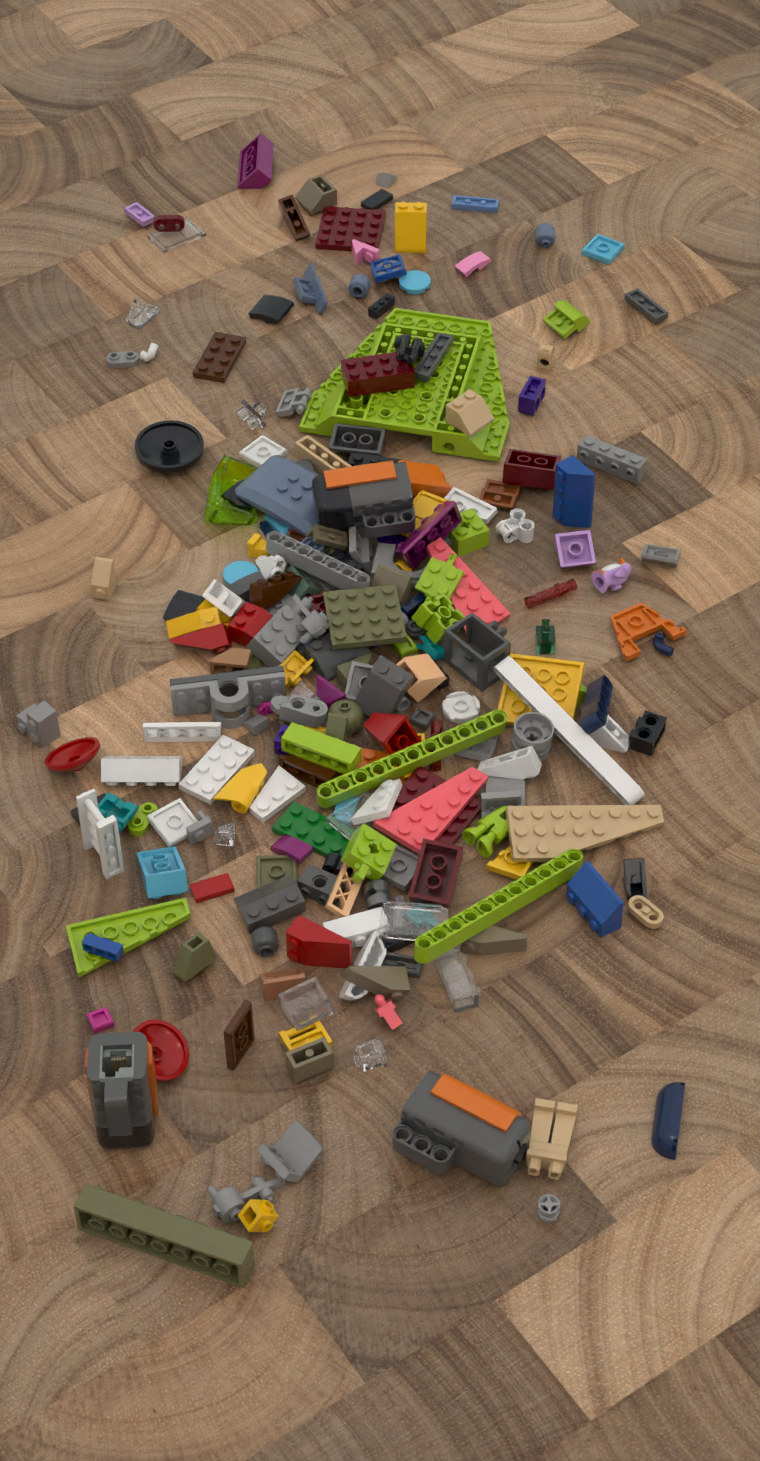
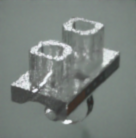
M243 399L240 402L242 407L236 412L238 417L242 421L248 418L245 422L251 430L258 425L264 428L266 423L261 420V415L266 414V405L263 402H254L251 406Z

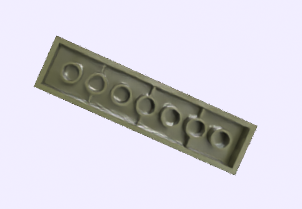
M85 1184L74 1205L78 1230L244 1288L255 1266L253 1242L242 1236H233L223 1229L216 1230L210 1228L202 1222L190 1221L179 1214L167 1213L159 1207L147 1206L139 1200L127 1199L119 1193L113 1194L104 1191L99 1186Z

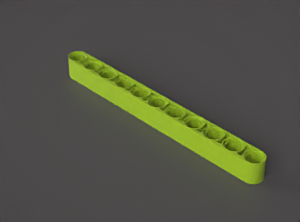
M494 710L325 782L317 788V804L322 808L332 807L374 789L386 780H395L415 771L417 767H425L502 734L506 729L508 716L503 710Z
M578 849L565 851L418 936L415 939L414 945L415 961L422 964L429 963L569 881L582 867L583 853Z

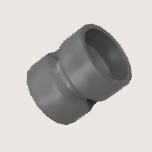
M379 879L366 883L363 887L366 909L371 910L382 907L385 916L391 914L393 904L390 897L389 884Z

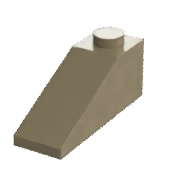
M492 925L461 943L460 950L477 955L526 951L528 935Z
M349 966L341 973V978L371 993L391 998V1000H400L410 991L406 967Z

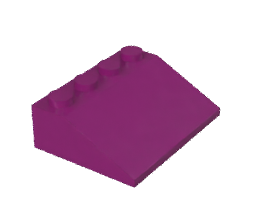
M445 501L443 504L436 506L434 513L430 517L424 518L421 526L410 532L408 538L397 545L395 550L396 556L403 560L412 570L428 555L426 551L427 545L440 537L444 540L462 522L456 502Z

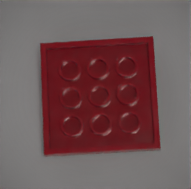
M334 206L324 207L315 249L352 252L353 239L379 249L386 211Z
M422 766L417 767L402 785L392 811L447 780ZM474 796L437 841L454 845L462 836V832L470 826L481 812V800Z

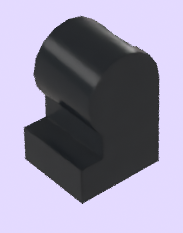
M329 853L322 869L338 876L343 864L341 861L342 856L337 853ZM347 868L346 871L350 878L353 869Z

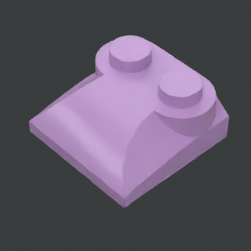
M590 530L555 534V550L557 551L560 568L596 564Z

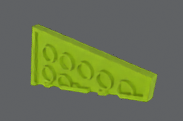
M186 898L66 925L78 978L112 961L83 950L82 941L87 933L122 944L123 954L190 919L191 914Z

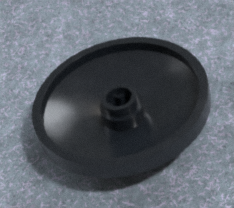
M168 420L151 424L144 428L135 440V454L139 462L157 472L173 473L188 469L200 460L204 452V441L201 433L192 425L181 421Z

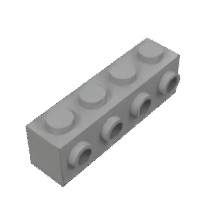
M587 435L584 436L577 446V459L582 463L636 484L646 474L647 458Z

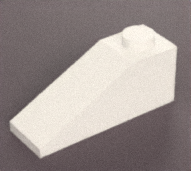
M528 746L481 761L477 770L488 776L522 780L536 777L540 772L542 763L533 746Z

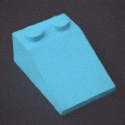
M176 846L136 853L147 898L159 899L166 895L177 896L183 892H188L186 870Z

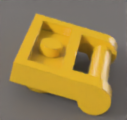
M317 1016L292 1029L282 1030L277 1033L280 1042L287 1051L322 1037L326 1038L330 1047L333 1046V1041ZM314 1029V1030H312V1031H310V1032H307V1033H305V1034H303V1035H300V1036H298V1037L293 1038V1039L290 1040V1038H292V1037H294V1036H297V1035H299V1034H301V1033H304V1032H306V1031H308V1030Z

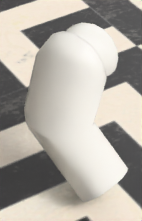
M151 343L148 352L141 351L139 358L144 360V362L152 360L155 357L158 345Z

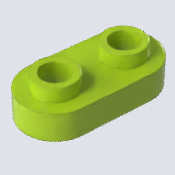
M144 803L139 807L138 812L128 823V831L131 835L142 836L152 826L147 820V815L158 810L154 803Z

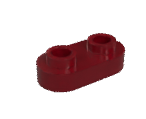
M159 215L154 218V229L159 232L181 231L185 227V220L180 215Z

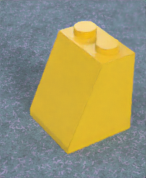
M395 202V253H426L427 203Z

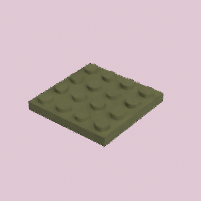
M396 584L323 592L326 616L329 618L332 650L407 642Z

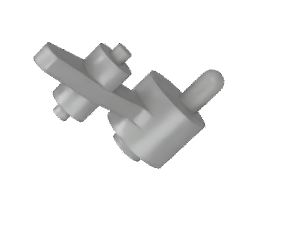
M295 594L292 598L297 605L292 610L300 617L303 614L306 615V618L301 623L308 632L300 639L302 644H306L313 636L317 639L330 627L328 623L329 618L322 611L319 613L316 609L312 612L309 610L314 605L312 603L314 599L311 596L309 598L305 596L301 600Z
M256 1176L251 1184L253 1188L243 1194H239L234 1187H227L218 1192L215 1186H209L207 1192L212 1198V1212L216 1217L220 1216L224 1223L239 1220L237 1215L250 1199L261 1198V1200H268L272 1203L275 1197L273 1191L284 1186L286 1181L284 1182L276 1178L266 1182L263 1177Z

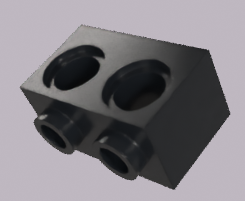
M645 710L643 716L637 719L636 729L632 730L629 735V741H631L630 749L652 756L666 730L667 717Z

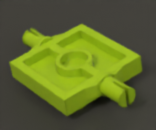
M451 553L446 562L431 557L415 586L416 591L426 596L424 603L429 600L432 601L442 593L449 599L452 598L464 576V571L453 566L458 557L457 555Z

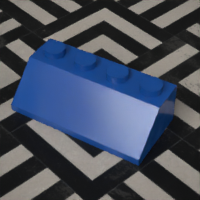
M573 455L556 463L552 516L563 526L590 528L592 525L596 474Z

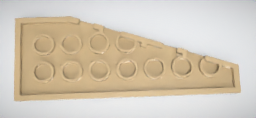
M661 805L506 807L513 862H548L569 849L589 850L614 842L615 839L621 837H629L631 834L639 831L642 833L660 827L664 823Z

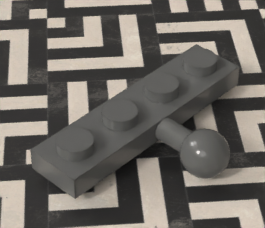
M438 332L414 369L416 379L429 382L453 344L454 336Z

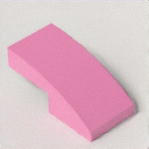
M480 251L464 258L455 265V268L467 277L475 269L482 270L491 262V259Z

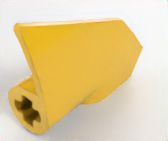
M262 763L242 768L214 796L213 800L231 801V806L236 812L246 813L254 798L258 796L264 787V778L267 775V770Z

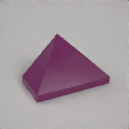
M321 675L317 676V700L324 702L328 709L334 702L346 699V694Z

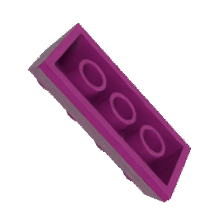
M261 133L240 151L237 184L239 189H261L272 180L274 144Z

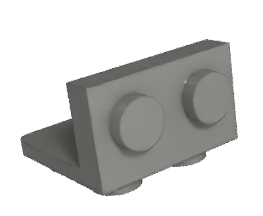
M520 790L481 793L482 818L505 805L521 806Z
M294 1121L274 1146L262 1143L257 1151L263 1156L261 1158L262 1161L276 1170L275 1175L280 1180L298 1183L321 1155L323 1146L300 1122Z

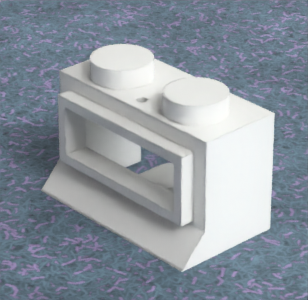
M215 579L202 595L229 617L237 614L246 603Z

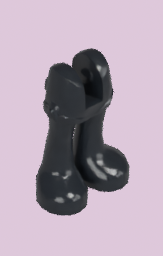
M403 334L396 338L394 348L398 361L404 360L408 362L407 364L411 365L423 356L425 345L420 338L415 337L411 347H409L411 335Z

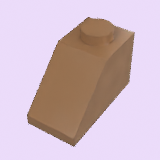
M231 648L210 659L211 674L250 670L252 664L251 649Z

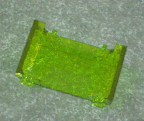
M224 454L210 480L204 514L205 522L227 525H251L256 522L258 513H256L255 508H252L250 511L236 508L227 500L224 501V498L221 496L237 482L249 477L258 469L257 467Z

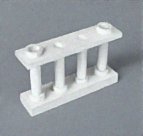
M95 789L82 793L76 797L84 849L88 850L92 847L96 849L101 858L103 875L106 879H109L124 871L118 822L114 815L104 818L99 811Z

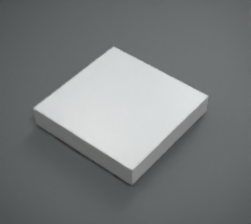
M261 435L241 450L239 457L259 468L271 456L280 455L285 457L288 451Z
M181 798L147 815V820L168 847H172L187 838L186 827L198 822Z

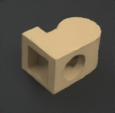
M540 344L536 368L551 371L555 361L554 346ZM542 360H543V361H548L549 364H548V365H544V364H542L541 362H542Z

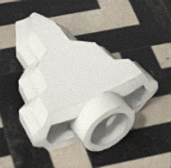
M277 554L269 557L263 555L255 559L265 579L271 578L272 575L284 574L286 562L282 556Z

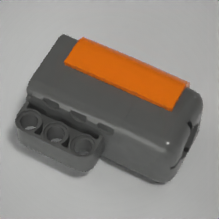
M430 1070L405 1103L401 1119L392 1132L393 1149L397 1153L437 1174L447 1173L452 1165L456 1164L495 1186H503L510 1180L527 1154L530 1125L522 1117L520 1111L448 1074L441 1076Z

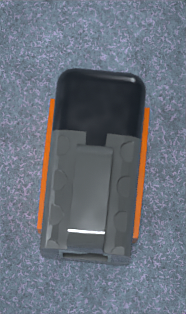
M393 460L326 470L323 471V474L315 476L312 480L313 503L318 525L340 531H347L349 527L356 526L357 529L363 528L365 535L369 538L412 532L416 527L413 494L406 462L393 463Z
M141 1032L99 1033L93 1035L88 1042L85 1068L99 1144L103 1148L108 1149L149 1146L153 1143L155 1136V1116L159 1115L157 1080L151 1044Z

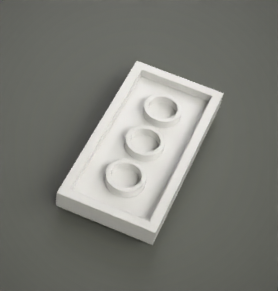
M222 735L178 784L179 789L211 805L215 801L213 800L214 796L255 756V750Z

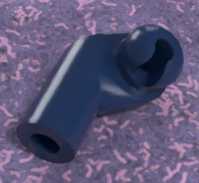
M657 632L652 640L654 648L658 652L670 657L673 654L674 648L665 645V635Z

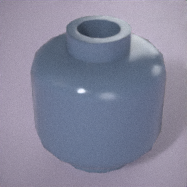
M542 223L535 229V241L539 246L549 247L555 242V228L552 225Z
M363 274L354 275L348 286L350 294L356 298L365 297L371 286L370 280Z

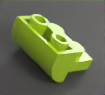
M565 300L553 304L555 309L543 318L544 323L564 339L574 331L579 333L591 323L589 318Z

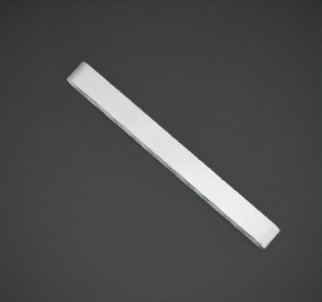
M507 656L493 667L499 678L533 712L543 714L552 721L554 733L625 805H634L645 796L641 787L513 658Z

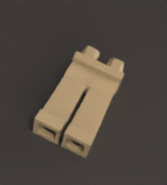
M536 1098L529 1149H527L526 1154L528 1175L537 1176L540 1174V1169L549 1170V1178L559 1180L562 1173H565L566 1161L577 1119L578 1105L558 1102L551 1143H549L555 1113V1101Z

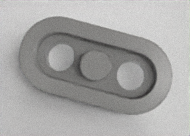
M133 351L112 352L106 356V364L110 368L135 367L139 364V355Z

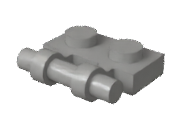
M308 387L305 388V391H301L299 388L285 390L275 412L277 416L293 415L295 410L298 414H302L307 408V401L311 398L312 390Z

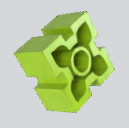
M444 593L436 596L432 601L429 600L421 604L411 617L420 628H425L428 631L426 635L435 645L444 640L445 629L465 617L459 609L455 610L452 607L453 602Z

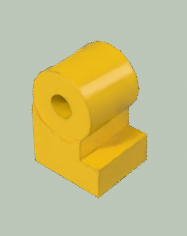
M255 533L247 542L248 556L256 559L263 555L271 556L266 551V540L261 539V535Z

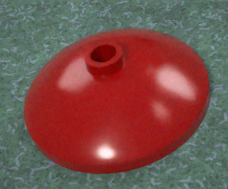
M84 737L67 742L53 750L46 757L45 765L49 770L56 772L80 771L97 755L100 749V742L94 737Z
M153 1019L139 1024L133 1030V1032L143 1033L151 1044L152 1052L155 1056L154 1065L157 1081L173 1080L185 1070L189 1061V1048L186 1039L175 1026L163 1020Z

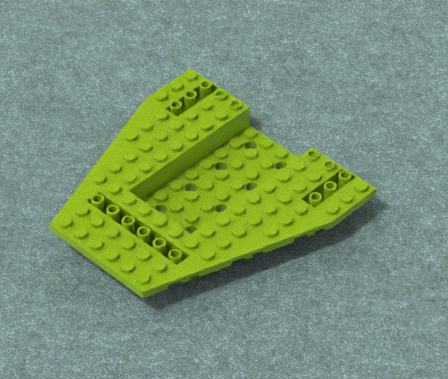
M394 308L385 318V321L376 327V331L374 333L371 332L360 343L357 350L348 356V359L396 352L394 342L398 336L403 334L411 335L410 344H412L415 337L420 338L425 345V351H427L439 332L454 336V342L432 375L437 377H431L429 382L415 378V388L348 397L341 376L340 364L329 375V379L323 382L320 388L311 394L299 425V432L332 437L335 423L385 428L387 430L432 436V452L499 462L510 423L501 384L491 322ZM422 357L418 358V360H416L412 364L414 369L416 368ZM469 389L483 397L494 417L493 422L471 437L445 421L446 404Z

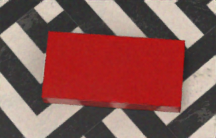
M228 873L189 884L196 903L235 892Z

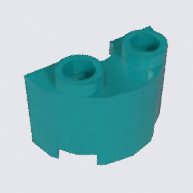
M109 792L98 804V809L104 818L112 815L115 816L119 832L123 831L139 810L137 805L129 801L125 803L118 796Z

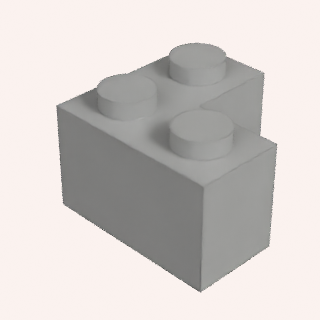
M45 701L38 705L32 704L16 715L18 730L22 734L25 733L34 744H38L42 748L61 736L57 710Z

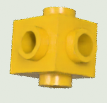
M250 1199L237 1215L248 1232H267L272 1229L274 1222L279 1217L274 1210V1205L270 1201Z

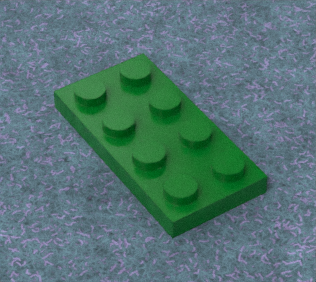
M295 801L292 802L272 827L273 833L280 836L287 835L297 838L312 846L313 852L325 858L329 853H337L343 856L351 835L355 831Z

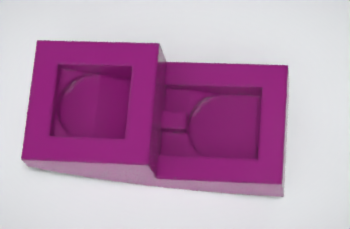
M283 835L270 847V850L276 854L287 855L299 864L313 853L312 846L287 835Z

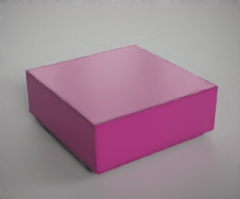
M107 1007L86 1014L94 1034L114 1027V1022Z

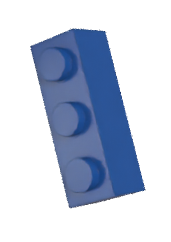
M87 933L82 941L84 951L116 962L120 960L124 953L122 944L110 941L107 938L98 937L95 934Z

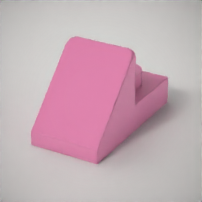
M353 239L352 255L355 265L358 266L363 260L369 263L379 260L380 249Z

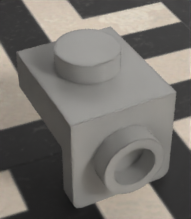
M201 810L197 812L198 822L186 827L187 840L191 845L212 835V820L208 815L205 816Z

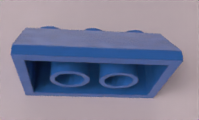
M589 861L585 862L567 883L566 899L576 907L579 915L586 919L591 930L600 937H603L621 928L624 902Z

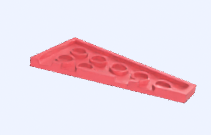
M441 537L426 547L430 559L433 557L446 562L451 553L457 555ZM457 557L453 566L464 571V576L450 599L453 602L452 607L455 610L459 609L465 617L473 612L487 624L495 620L500 624L509 618L511 613L470 568ZM465 625L464 627H462V630L464 629L465 634H466V625Z
M471 767L392 811L389 817L376 820L373 827L419 854L423 838L437 841L485 785L489 776Z

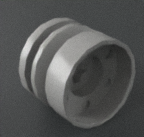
M536 712L524 713L519 716L514 722L511 752L533 746L540 761L546 760L550 754L554 735L552 721L547 716Z

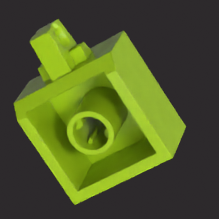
M473 508L460 512L462 522L448 535L451 540L450 547L458 557L489 545L490 529Z
M363 823L352 833L341 861L355 870L352 881L359 884L360 881L364 880L365 876L370 880H377L385 874L397 844Z

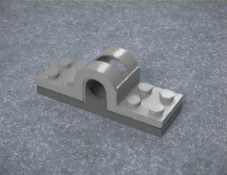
M283 666L169 679L174 716L212 712L213 722H221L222 728L226 729L243 726V722L251 717V706H259L263 702L271 701L277 695L286 696ZM240 710V714L235 718H226L221 713Z

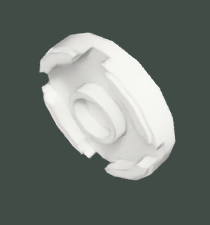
M458 691L446 696L442 703V711L444 716L451 722L458 724L466 723L478 717L480 702L476 696L468 695V692Z

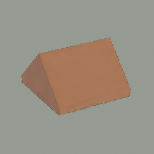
M301 967L259 974L265 1002L306 995L305 973Z

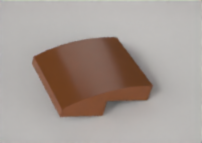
M487 479L479 499L494 507L513 510L521 491V485H508L501 481Z

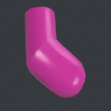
M271 701L261 703L258 706V714L266 716L273 713L270 708Z

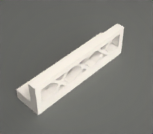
M221 722L143 723L144 742H216L220 739L222 731Z

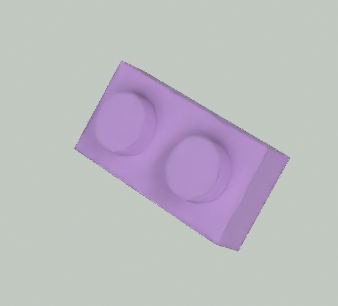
M138 202L124 208L125 214L142 227L154 221L155 215Z

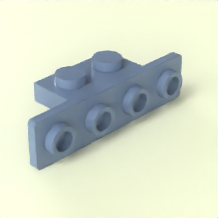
M309 263L303 275L304 278L295 276L293 283L300 301L315 304L317 312L322 314L328 305V300L313 264Z

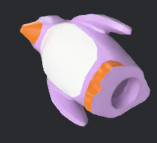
M620 558L619 564H610L601 570L593 571L591 574L592 582L601 593H605L608 587L612 591L622 588L621 584L627 580L632 572V567L623 558Z

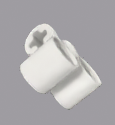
M518 508L511 510L510 518L502 520L496 525L495 531L502 535L505 543H511L517 539L523 543L533 541L535 524L532 520L525 519L526 513L524 510Z

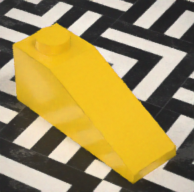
M217 606L198 610L166 621L169 639L223 623L220 609Z

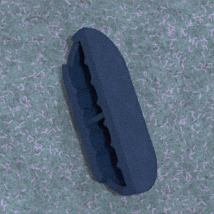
M682 1082L669 1083L658 1093L651 1142L655 1151L661 1156L672 1160L676 1158L685 1089V1083Z

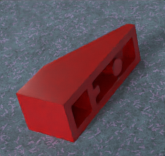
M224 623L170 639L171 643L176 646L217 652L218 654L232 647L229 632Z

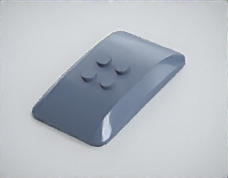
M280 455L271 456L237 486L235 490L238 498L304 536L317 524L313 503L312 480L319 474Z

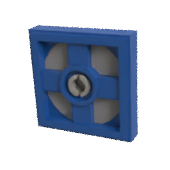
M400 254L370 262L376 283L407 275Z

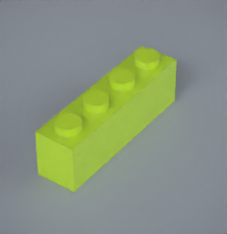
M293 722L281 737L282 751L343 774L356 770L362 761L361 747Z

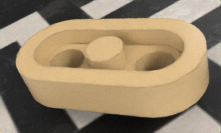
M640 895L629 899L628 911L646 927L656 929L663 924V912L648 899Z

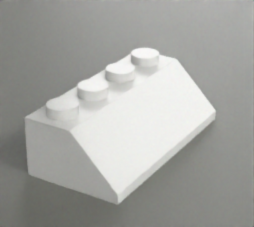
M105 756L101 758V782H106L108 786L118 785V782H126L127 786H136L137 782H145L146 786H156L157 782H164L165 786H176V782L181 781L183 756Z

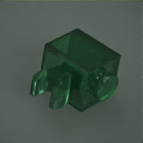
M542 619V626H536L535 628L536 655L555 654L554 625L549 626V619Z

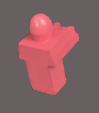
M376 995L375 1003L378 1004V1007L375 1008V1011L379 1017L383 1016L392 1030L401 1025L403 1022L395 1012L394 1008L396 1006L392 1000L388 999L385 1001L383 995Z

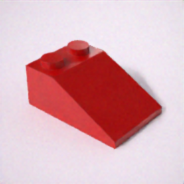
M246 602L228 625L231 642L246 647L273 615L262 607Z
M300 915L285 932L287 957L291 961L298 962L304 966L346 969L349 966H353L351 940Z

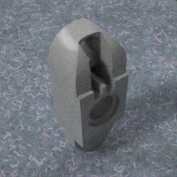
M292 694L291 697L275 696L271 699L270 706L271 710L279 715V719L311 728H317L327 718L328 707L324 702Z

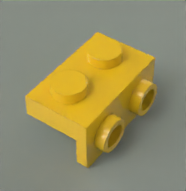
M294 650L279 665L284 668L286 690L291 686L296 687L302 680L300 676L302 674L306 676L312 670L313 658L307 661Z

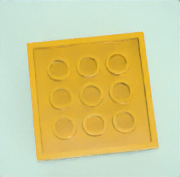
M510 653V657L574 720L585 663ZM505 683L503 684L498 710H503L507 714L506 725L514 726V722L519 716L533 711Z

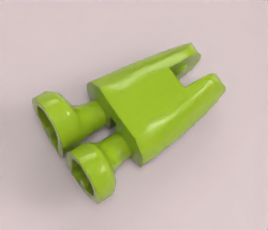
M507 805L496 809L477 821V827L466 828L462 832L464 841L469 846L476 844L477 851L483 858L487 859L492 855V843L499 844L509 834L507 819L504 820L506 818Z

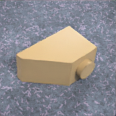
M96 557L91 580L93 598L110 600L117 586L113 559Z

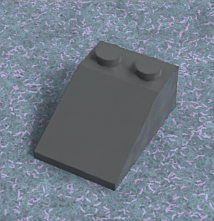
M380 655L370 670L355 702L361 707L363 713L369 717L374 712L393 714L415 678Z

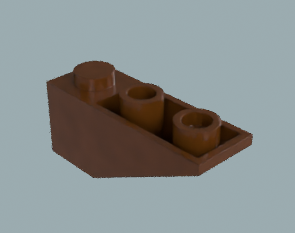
M286 571L281 575H272L268 579H258L257 582L250 583L249 603L263 609L274 606L302 580V577L292 571Z

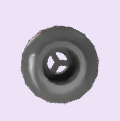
M260 926L252 932L251 942L254 953L261 957H270L278 950L279 941L275 929L268 926Z

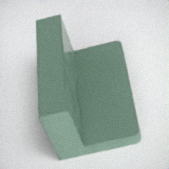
M290 565L286 571L294 572L296 575L301 576L302 580L288 592L289 595L293 597L297 594L301 599L306 593L318 595L320 589L307 573Z

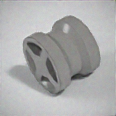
M545 1194L538 1200L537 1215L541 1221L546 1223L556 1221L560 1214V1200L555 1195Z

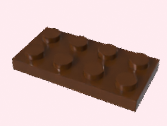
M215 332L193 371V377L225 383L246 344V337Z

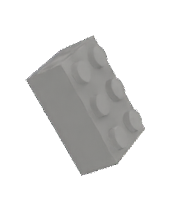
M285 604L253 637L246 648L251 649V652L267 667L279 666L297 645L301 643V637L308 630L301 623L303 619Z

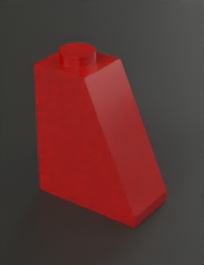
M374 712L363 724L370 738L389 755L421 742L406 715Z

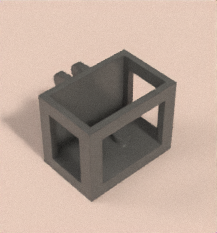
M472 612L444 630V662L482 692L500 680L493 667L507 656H510L511 642L504 638L507 629L505 627L498 629L499 623L496 620L487 624ZM465 625L466 642L454 634V632ZM452 642L458 646L454 650H452Z

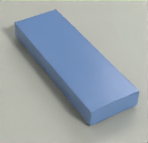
M454 195L451 209L497 213L499 199Z

